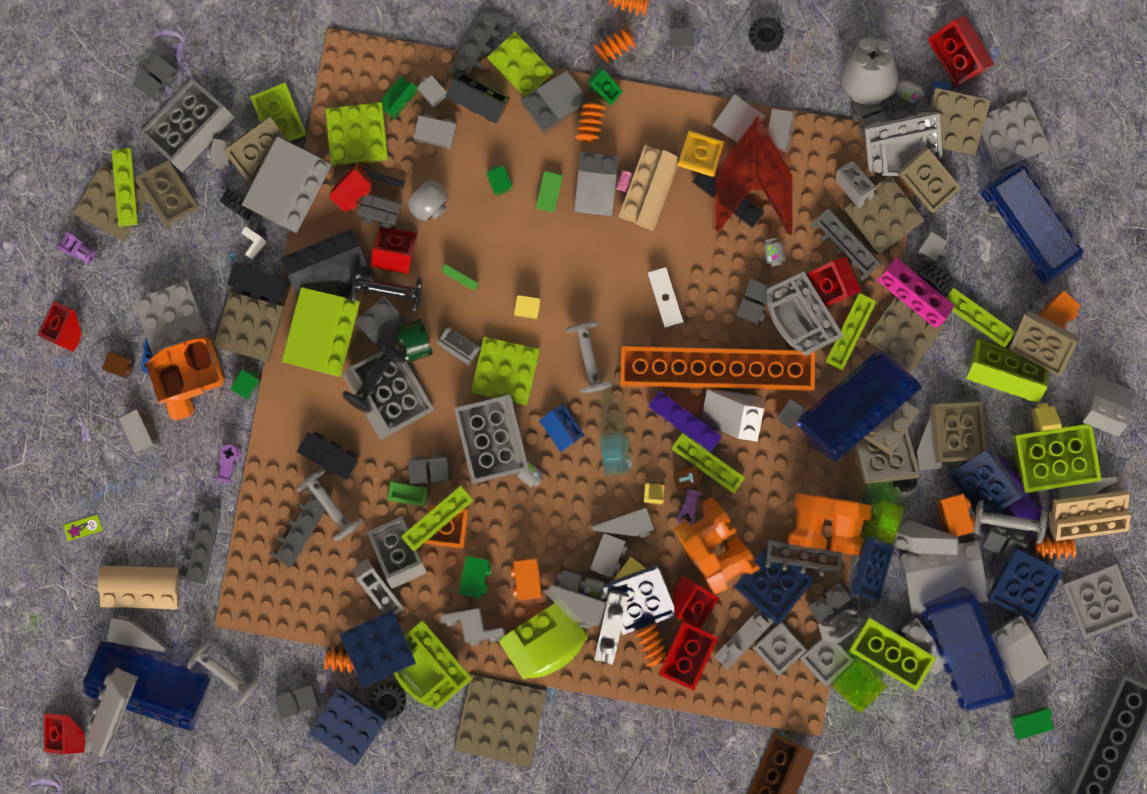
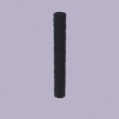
M363 168L372 179L401 188L405 186L406 181Z

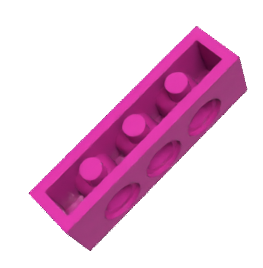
M896 257L884 268L877 279L880 284L934 328L940 326L948 318L955 306Z

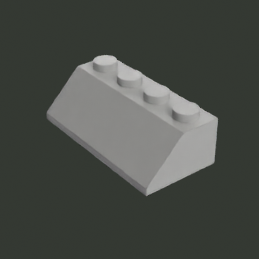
M117 668L112 675L108 674L104 685L107 687L101 691L98 698L101 700V703H97L93 714L96 716L90 720L87 729H90L87 738L100 757L104 756L116 735L138 678Z

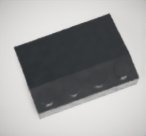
M353 229L281 257L297 297L301 287L343 298L351 295L353 275L358 267L361 268L359 279L374 281Z

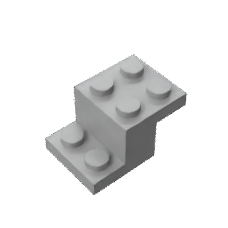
M481 607L441 615L442 623H447V626L457 625L460 623L459 620H461L465 643L470 642V646L482 644L485 639H489L490 642L500 641L502 639L501 636L505 635L504 627L485 630Z

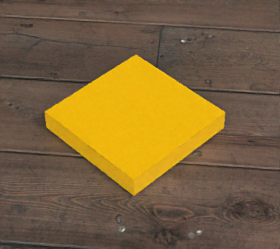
M688 130L677 166L714 177L725 142Z

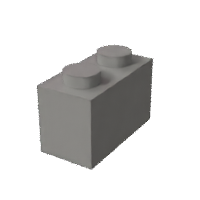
M419 115L414 140L452 149L457 125L450 119L443 118L441 121L435 119L433 115Z
M604 533L590 570L611 578L613 574L617 575L621 565L618 564L620 556L624 557L628 547L624 545L626 541Z

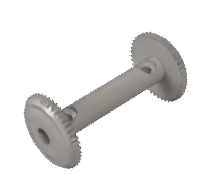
M596 321L578 323L567 327L565 330L566 333L577 332L589 382V386L579 389V392L582 394L605 390L612 385V382L600 383L588 331L590 328L599 326Z
M318 470L303 480L297 487V491L301 492L307 487L310 488L341 529V532L334 537L335 541H340L355 531L362 524V519L359 518L352 524L348 521L319 483L318 479L325 474V471Z
M983 500L978 502L974 517V532L976 534L979 533L980 523L1035 531L1038 532L1037 543L1040 544L1043 541L1047 524V513L1045 510L1041 511L1040 520H1031L982 512Z
M205 641L191 656L187 664L188 669H192L197 662L202 664L242 695L236 703L237 706H242L256 690L259 678H255L250 685L246 684L205 653L211 644L210 641Z

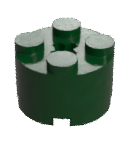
M422 318L397 327V335L400 344H404L402 346L407 362H413L433 355Z

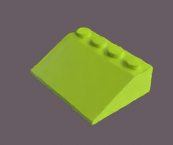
M301 287L281 362L341 377L360 302Z
M1084 424L1011 436L1014 456L1024 493L1102 481L1093 427L1091 425Z

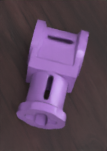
M65 230L63 239L55 247L68 255L80 258L85 261L86 265H89L95 258L97 251L84 246L85 243Z
M227 444L220 450V468L218 475L214 479L231 483V474L233 468L236 467L237 460L241 456V450L236 445ZM232 450L234 456L227 454V451Z
M686 489L687 495L677 522L680 524L683 521L680 518L688 514L689 519H691V522H688V524L692 525L695 521L694 515L699 498L703 494Z

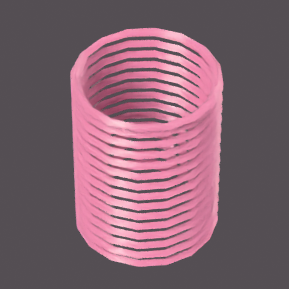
M621 170L615 189L627 193L634 174Z

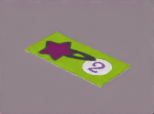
M98 514L63 525L67 541L103 531Z

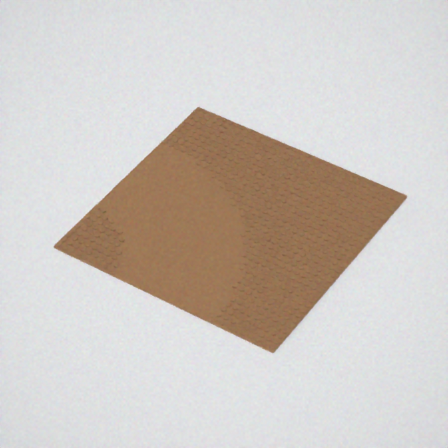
M329 28L326 32L304 150L331 164L325 109L379 103L400 76L418 87V83L427 76L429 78L432 75L448 93L452 80L455 77L449 73V70L460 51ZM480 55L477 61L483 65L482 68L477 69L474 67L469 76L510 97L504 114L497 123L486 120L485 117L469 111L468 108L452 102L447 97L433 108L419 91L395 120L384 112L389 160L358 164L363 168L406 181L404 188L370 178L373 183L370 186L372 190L369 194L402 204L397 227L392 226L391 228L418 233L409 274L371 267L373 246L380 229V223L373 221V224L361 221L362 218L358 216L363 195L357 200L359 204L352 211L348 209L346 212L328 197L331 189L349 171L351 164L331 166L298 232L289 231L284 256L353 229L374 281L416 288L417 278L420 277L422 279L421 300L418 309L415 311L412 310L414 299L358 291L355 301L360 302L355 321L384 296L407 323L422 318L433 355L413 362L408 361L407 364L430 401L434 411L380 441L365 413L350 405L342 395L343 391L352 393L342 374L349 367L381 352L356 322L354 323L341 377L281 362L298 299L291 285L285 304L278 302V305L285 307L270 361H264L215 625L220 628L330 648L332 646H335L336 649L342 647L343 650H346L339 635L340 633L383 615L382 611L358 582L352 569L368 558L391 589L367 532L399 517H403L409 530L428 514L429 505H439L458 487L462 486L474 500L464 508L469 510L465 548L422 544L417 551L427 573L391 589L404 608L395 615L404 636L423 620L468 673L820 736L823 730L830 683L825 687L800 658L778 676L753 648L760 639L777 625L773 622L728 670L714 657L716 652L758 608L733 588L744 574L743 572L726 583L728 589L714 594L700 576L674 531V528L679 525L677 518L682 511L687 493L685 492L686 489L677 491L673 472L695 466L671 449L682 432L648 408V405L660 390L701 421L707 389L620 387L621 346L798 351L783 338L770 316L767 303L764 307V310L767 311L765 317L757 325L735 315L742 299L761 305L743 297L750 279L772 287L799 273L805 272L807 274L831 261L847 257L849 264L852 262L843 251L836 255L835 251L839 247L830 237L825 241L821 239L826 233L818 225L814 228L810 227L827 208H830L882 262L863 281L860 280V277L864 273L856 265L851 268L861 290L859 293L875 300L876 304L844 369L840 370L825 362L834 344L832 342L815 351V389L813 391L718 389L764 397V411L758 440L756 442L738 439L710 427L722 436L710 453L745 477V479L733 494L701 471L703 481L700 482V486L688 489L703 494L697 504L694 523L704 519L702 503L712 497L729 517L731 526L736 530L735 535L750 551L754 561L764 550L768 540L782 543L788 542L789 533L796 528L797 508L793 507L796 493L861 504L865 484H863L850 430L863 427L878 404L887 357L864 338L895 296L880 284L877 279L884 268L895 257L903 263L908 234L877 255L843 210L853 201L836 183L838 169L853 161L874 186L888 177L875 171L873 173L868 171L865 137L861 136L858 123L846 119L746 102L766 117L744 148H742L712 126L731 99L612 78L622 89L623 93L610 106L589 88L590 84L587 80L592 74L549 67L554 72V75L544 84L568 71L590 102L606 107V110H600L604 117H598L603 124L596 126L601 129V132H595L599 139L593 140L596 144H588L575 139V135L580 134L577 131V127L581 126L578 121L583 119L580 116V113L584 112L582 108L543 135L522 107L521 100L524 97L487 59L488 56ZM772 109L791 111L795 115L788 153L769 150L768 147H765ZM429 114L435 116L437 120L442 121L443 118L454 121V124L457 125V131L452 149L414 140L419 115ZM688 130L724 141L715 175L761 209L764 214L753 228L749 227L692 183L699 172L678 166L655 231L619 218L627 193L615 189L612 216L576 213L574 208L580 152L619 156L616 176L617 184L621 170L632 174L635 173L645 145L661 151L665 150L680 158ZM739 147L755 163L753 167L755 170L748 176H740L729 163L728 155ZM499 165L500 167L504 166L513 190L495 197L486 173L489 172V168ZM544 171L563 175L555 213L536 209ZM892 176L913 205L915 193L900 176ZM434 180L439 182L448 193L449 200L445 204L447 210L436 220L432 217L428 221H422L412 215L407 201L426 181ZM780 238V242L783 243L786 260L782 262L783 265L771 267V264H767L763 247L765 245L764 241ZM283 265L280 277L290 281ZM444 265H448L479 284L477 290L473 291L442 272ZM665 267L667 268L683 319V323L664 328L648 276V272ZM858 293L826 307L840 330ZM348 295L344 298L351 299V295ZM518 295L539 298L541 300L538 320L514 315ZM663 295L662 300L668 301L669 297ZM596 321L599 326L590 328L588 331L600 383L612 382V385L605 390L582 394L579 392V389L589 386L578 334L577 332L566 333L565 330L567 327L578 323ZM450 327L480 348L482 347L483 338L488 337L540 349L528 405L513 403L527 463L529 461L543 472L541 475L543 480L537 487L534 485L532 488L517 477L516 473L472 484L454 408L494 398L471 393L480 351L470 366H468L436 344L447 328ZM398 338V339H397L394 343H392L391 345L393 346V345L396 344L397 347L399 348V350H400V351L403 353V355H404V352H403L404 349H403V346H402V345H404V344H400V341H399V338ZM789 399H792L806 409L792 429H789L776 419ZM564 404L585 436L560 452L539 420ZM316 431L324 436V441L330 443L332 440L341 445L340 450L344 452L350 450L358 455L356 459L360 460L349 481L297 453L307 432L313 434ZM443 454V457L448 458L450 481L431 482L430 463H427L429 483L410 484L408 461L412 460V457L424 456V459H432L431 455ZM324 470L325 474L318 479L319 483L351 524L359 518L362 519V524L344 539L335 541L334 537L341 532V529L329 513L325 511L291 568L268 553L270 551L278 553L283 542L277 538L281 536L286 539L293 527L287 523L288 520L291 519L296 522L303 511L302 508L297 506L298 503L306 505L312 495L306 491L307 488L298 492L297 487L314 472ZM390 481L429 488L426 506L387 500ZM645 483L664 485L663 504L643 503ZM647 508L654 530L650 531L651 535L640 538L639 535L631 536L593 531L591 527ZM685 514V517L680 518L682 520H686L687 522H691V519H689L688 514ZM824 519L821 532L827 539L826 550H830L832 520ZM604 533L626 541L624 545L628 546L624 557L620 556L618 564H621L619 571L630 557L645 568L658 565L672 601L673 590L682 575L719 598L701 627L702 630L717 636L718 640L694 691L658 675L663 663L652 667L646 666L650 659H643L647 652L640 651L645 646L638 645V642L642 639L635 638V635L639 632L638 630L624 635L622 631L620 632L613 664L594 660L608 601L607 596L605 599L600 598L599 600L606 603L600 625L588 629L583 628L588 638L584 641L579 653L561 669L539 678L522 679L499 641L490 642L489 639H485L482 644L470 646V642L465 643L461 620H459V624L447 626V623H442L441 615L481 607L485 630L504 627L506 635L554 604L543 591L542 598L518 601V597H514L513 585H516V579L511 577L510 566L514 565V561L538 559L541 590H543L544 586L549 585L558 587L559 585H555L558 573L562 574L563 570L581 575L577 594L580 595L583 594L579 592L581 580L585 581L586 578L604 581V583L613 581L616 577L614 574L611 578L590 570ZM726 539L712 550L715 556L725 552L724 541ZM842 553L840 579H835V572L824 570V575L818 576V569L806 568L805 570L814 581L781 622L806 650L822 637L818 626L820 622L815 619L806 606L819 596H822L824 599L827 598L823 593L836 583H839L846 592L852 554ZM466 556L490 560L489 564L492 565L491 574L486 576L485 583L488 584L487 593L482 595L481 599L458 594ZM675 616L657 622V626L652 629L659 630V634L655 638H662L658 645H664L665 648L661 652H669L683 622Z

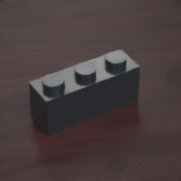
M461 71L453 78L446 95L452 102L468 108L469 111L477 113L494 123H497L503 116L510 97Z
M235 262L227 282L229 286L233 287L232 291L241 294L246 291L250 293V297L259 300L261 297L268 298L267 302L278 305V302L285 304L292 285L287 279Z
M316 431L313 434L307 432L297 453L349 481L360 460L356 459L358 455L350 450H347V452L340 450L341 445L332 440L330 443L324 441V436Z

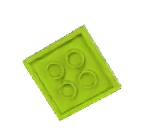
M382 102L325 109L332 166L389 160Z
M484 337L471 393L491 398L511 395L513 403L527 406L540 349Z

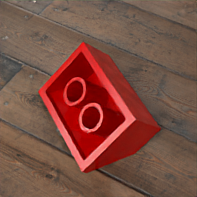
M966 16L953 20L927 39L955 88L995 65Z
M683 621L658 675L694 691L718 637Z

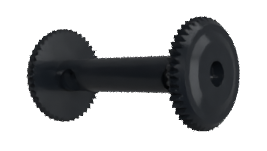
M361 268L355 269L351 287V299L353 301L356 300L357 290L414 299L412 310L418 309L423 287L420 277L417 278L416 288L359 279Z
M377 341L376 346L383 354L354 395L347 391L342 393L343 398L350 405L364 413L372 411V408L365 400L391 361L405 362L403 353L385 341Z

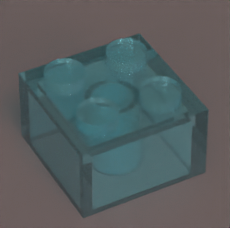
M623 434L600 437L605 477L629 473L628 469H631L632 465L630 457H626L625 450L629 449L627 437L623 438Z

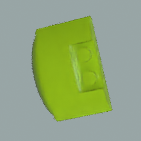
M554 603L503 636L499 643L522 679L543 677L564 667L579 653L588 636L582 627L577 626L578 622L573 621Z
M422 620L404 636L416 664L394 675L404 690L415 700L438 710L472 680V677Z

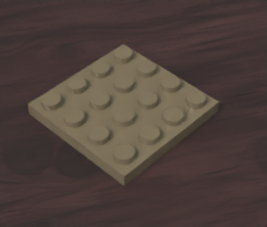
M471 674L472 680L469 682L454 751L530 767L547 690Z

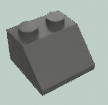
M385 296L355 321L375 345L377 341H385L389 344L394 343L398 339L397 327L407 323Z

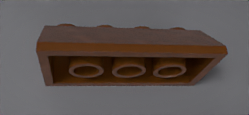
M773 733L748 794H797L815 751Z

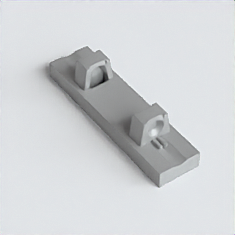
M758 609L716 652L714 657L728 670L773 621Z

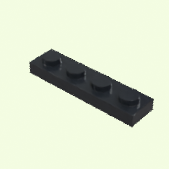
M698 173L692 181L699 189L751 228L755 226L764 214L761 209L716 175L712 177Z

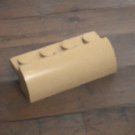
M647 145L644 146L619 218L655 231L678 168L679 157L665 150L661 151Z
M1127 491L1054 500L1053 511L1049 512V525L1054 539L1059 541L1129 531L1131 514L1128 512L1130 494Z
M101 566L98 577L100 607L178 609L179 568Z

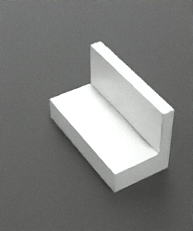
M245 227L241 233L253 242L246 255L255 261L267 242L261 236Z

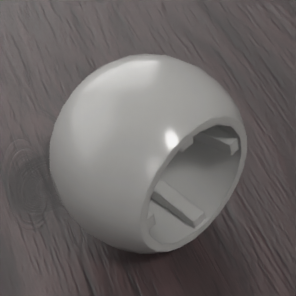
M428 180L408 199L407 205L409 211L417 219L428 221L433 217L436 220L447 210L445 204L449 197L446 189L439 182Z

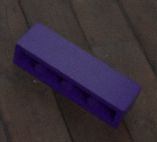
M660 390L648 405L649 409L708 452H711L722 437Z
M997 456L1024 493L1019 475L1012 473L1009 468L1011 465L1005 457ZM1031 492L1024 493L1025 495L1006 507L1012 516L1031 520H1040L1041 511L1044 510L1032 500L1033 495Z

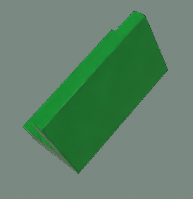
M400 76L380 100L383 103L384 112L395 120L417 94V86Z
M1043 707L1010 717L1016 740L1053 730L1054 727L1050 716H1053L1051 708Z

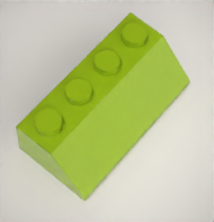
M977 339L968 364L966 379L1039 403L1048 387L1049 371L1009 351L1007 348Z
M871 618L867 619L847 648L850 652L915 691L918 690L936 660V657Z

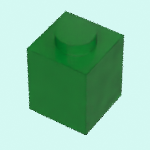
M496 165L488 169L489 172L486 175L495 197L513 190L504 166Z
M249 369L247 372L241 370L230 390L250 400L261 380L257 379L258 374Z

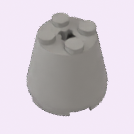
M861 39L843 66L841 72L842 89L855 102L875 105L893 96L898 86L899 76L890 44L879 39Z

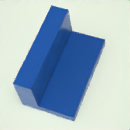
M564 404L539 420L560 452L585 436Z

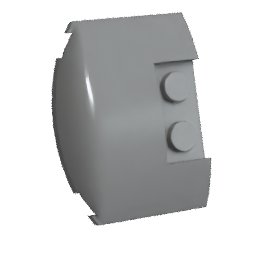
M939 112L917 113L916 116L883 123L878 121L864 128L868 171L871 173L875 171L883 176H899L897 172L924 147L929 148L934 156H938L939 159L943 156Z
M805 272L799 273L766 290L768 310L776 328L793 348L802 352L805 356L843 337L842 332Z

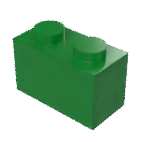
M466 556L458 594L480 599L482 595H486L488 584L485 583L486 576H490L492 565L489 564L490 560Z

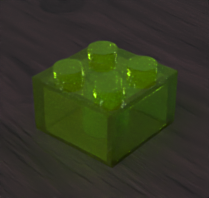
M882 500L877 501L876 504L873 503L871 507V515L873 516L871 522H867L864 533H867L866 537L894 545L904 507Z
M856 658L830 684L859 714L887 688L859 658Z

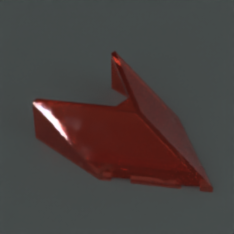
M757 115L753 123L727 155V158L716 170L712 229L720 231L750 190H762L783 224L784 232L793 235L792 174Z

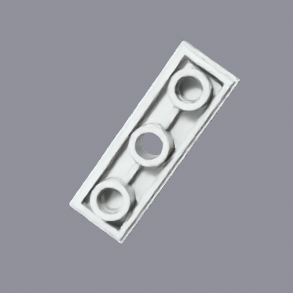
M667 268L648 272L664 328L683 323ZM667 295L669 300H662V296Z

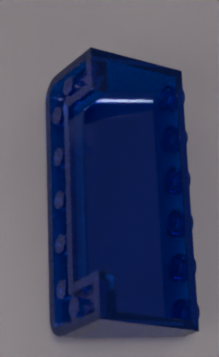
M1016 164L978 190L988 206L993 204L1035 265L1032 270L1042 285H1044L1083 258L1082 254L1084 252L1081 246L1075 244L1072 240L1073 236L1069 229L1064 228L1061 224V217L1052 211L1050 201L1041 195L1039 185L1030 179L1027 168L1024 165Z
M878 351L803 413L798 420V426L813 449L836 462L916 394L922 386L914 376L888 354Z
M963 586L922 604L924 609L922 611L923 618L930 624L929 633L933 640L936 639L938 644L936 651L944 659L945 663L942 665L946 674H949L951 677L950 686L954 692H957L959 698L956 700L960 709H964L967 712L1015 698L1013 688L975 594Z
M100 642L83 680L84 693L88 697L101 701L98 699L100 693L107 687L104 685L108 674L112 675L117 668L138 677L125 710L187 731L194 730L211 682V678L202 672H192L184 666H174L167 660H156L149 654L142 655L128 647L125 649L118 647L113 642Z

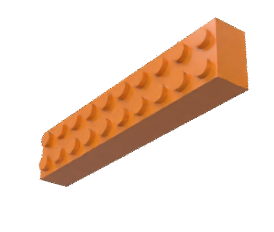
M621 346L620 387L813 391L815 389V351L805 356L802 352L795 350Z

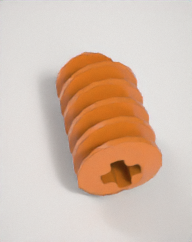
M609 0L608 6L613 2L616 9L621 4L622 11L628 6L629 13L635 9L636 15L643 11V17H645L649 0Z
M625 27L626 32L620 29L619 35L613 33V40L609 36L606 37V43L600 40V47L593 44V48L601 62L604 60L609 64V57L616 60V53L623 56L622 50L624 49L628 53V46L636 49L635 40L627 27Z
M586 102V104L582 105L584 112L580 113L583 119L578 121L581 126L577 127V131L580 134H576L575 139L583 143L596 144L593 140L599 139V136L595 135V132H601V129L596 126L603 124L598 117H604L600 110H606V107L597 103Z
M1044 535L1043 541L1038 544L1036 536L1033 544V556L1037 558L1038 554H1040L1042 560H1044L1046 554H1048L1049 559L1052 560L1053 554H1056L1057 559H1060L1061 554L1064 555L1065 559H1068L1069 554H1071L1072 558L1075 559L1076 546L1074 539L1056 541L1053 535L1051 538Z
M656 623L638 629L639 632L635 635V638H642L638 645L645 646L640 650L641 652H647L643 659H650V662L646 664L647 667L664 663V658L668 654L667 652H661L665 648L664 645H658L662 638H655L659 634V630H652L657 626Z
M332 646L330 651L327 648L325 670H328L331 665L333 671H336L339 666L341 672L347 667L348 673H351L354 667L347 651L343 653L342 647L339 648L338 652H336L335 646Z

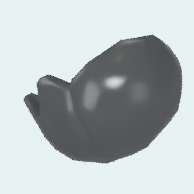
M919 478L889 481V484L895 494L908 496L917 490Z

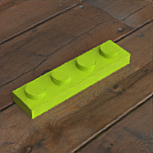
M132 149L112 150L118 226L139 225Z
M952 288L945 297L955 305L952 309L954 314L1001 347L1005 348L1016 333L956 289Z
M858 293L840 330L843 337L834 342L825 360L826 363L840 370L844 369L876 304L875 300Z
M683 433L671 448L733 494L745 479V477Z
M462 486L458 487L401 537L415 551L474 500Z

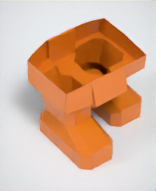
M205 336L164 348L146 363L159 404L165 403L169 417L176 421L193 415L195 408L192 397L203 394V389L209 391L221 387L225 382L213 341Z
M796 493L793 506L797 508L796 528L789 533L787 544L826 549L827 539L821 532L824 519L832 520L830 551L862 555L861 548L864 540L860 537L864 520L871 521L870 505Z
M711 497L702 503L704 519L692 525L683 520L674 528V531L700 576L713 593L717 594L728 589L726 583L742 572L752 574L759 567L754 563L750 551L735 535L736 530L731 526L725 511ZM726 539L724 541L725 552L715 556L712 550Z

